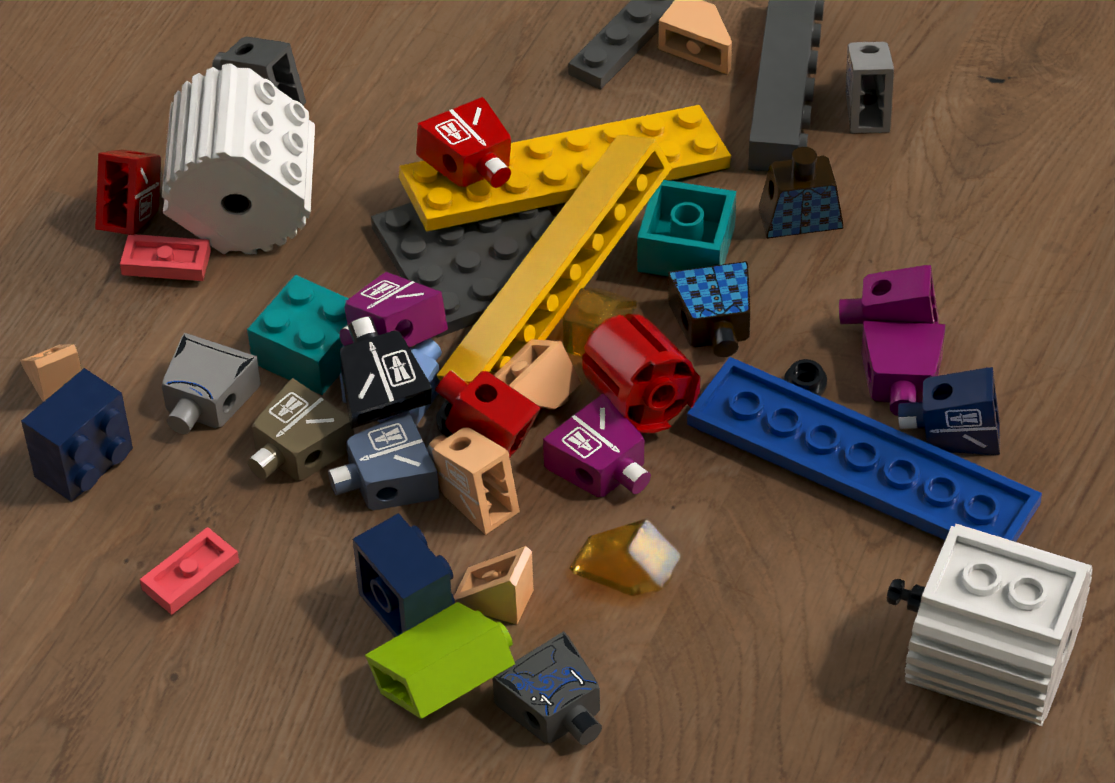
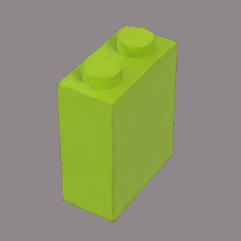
M459 602L365 654L380 693L421 719L515 665L509 649L513 642L506 627L501 622H495L485 617L480 611H474Z

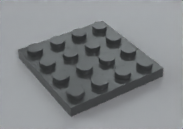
M408 203L371 216L372 229L402 278L442 292L448 330L436 335L438 338L472 326L478 321L555 218L546 206L426 232L412 203Z

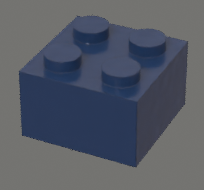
M85 368L21 420L34 477L70 502L75 500L84 491L91 489L103 474L115 464L121 463L133 449L122 392Z
M399 513L352 539L359 595L394 637L455 604V599L451 593L450 581L453 579V572L449 563L442 555L435 556L428 548L427 541L421 530L415 525L410 527Z

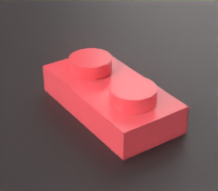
M128 235L120 261L121 274L124 276L204 281L211 253L210 241L207 239Z
M207 527L140 578L141 588L172 615L238 564V551Z

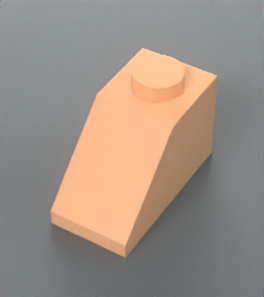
M674 0L659 19L658 49L728 75L731 71L732 40L716 6L703 0Z
M531 339L494 374L495 377L527 397L540 408L556 409L564 405L568 401L569 395L581 384L561 341Z

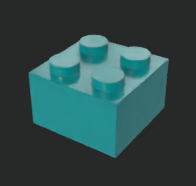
M663 180L648 201L638 233L637 272L668 277V272L725 264L735 229L737 191Z
M294 275L247 329L250 353L257 356L258 366L285 379L291 380L294 378L308 389L323 395L341 373L340 349L343 347L339 333L342 328L348 326L344 306L349 298L298 275Z

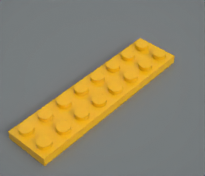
M695 105L511 143L509 163L511 176L504 185L498 188L492 187L485 179L466 187L457 186L425 161L400 165L399 179L427 232L568 202L617 135L656 139L672 167V170L664 180H674L730 168L731 154L701 106Z

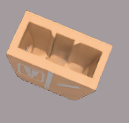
M469 427L460 429L448 438L444 435L437 436L429 443L427 450L431 459L434 460L441 492L482 533L488 534L520 512L509 452L505 448Z

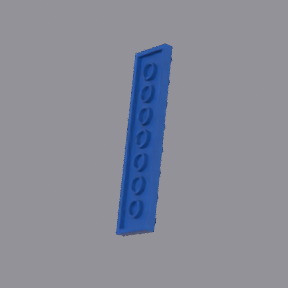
M732 357L728 358L695 402L692 409L687 413V425L943 540H946L951 526L955 527V524H959L1017 542L1041 504L1042 493Z

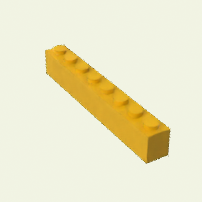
M617 135L436 376L440 381L451 370L468 384L481 371H488L494 375L531 339H547L672 170L656 139Z

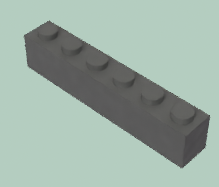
M769 0L749 140L748 170L768 171L772 163L792 160V153L795 149L808 146V134L802 133V129L810 130L812 106L805 105V101L813 102L815 78H809L808 76L817 72L818 51L812 50V47H820L821 24H816L815 20L823 21L825 0Z

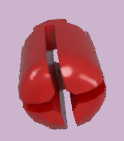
M616 315L605 319L589 334L584 345L585 353L582 355V369L587 380L600 394H604L622 416L627 418L639 432L657 433L669 429L672 426L668 421L677 416L686 405L692 409L700 392L701 377L695 371L691 361L651 321L642 315Z

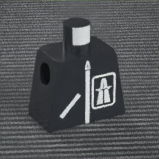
M363 317L348 325L353 343L340 349V368L349 422L352 429L431 404L432 387L399 331L394 330L379 335L372 317Z

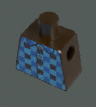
M799 147L793 151L792 160L776 161L770 165L759 202V213L767 239L843 229L844 224L837 185L828 157L824 155L817 156L816 151L810 147Z
M747 261L668 272L669 306L689 345L695 348L712 345L713 352L718 357H729L735 354L739 348L738 342L745 341L750 337V291Z

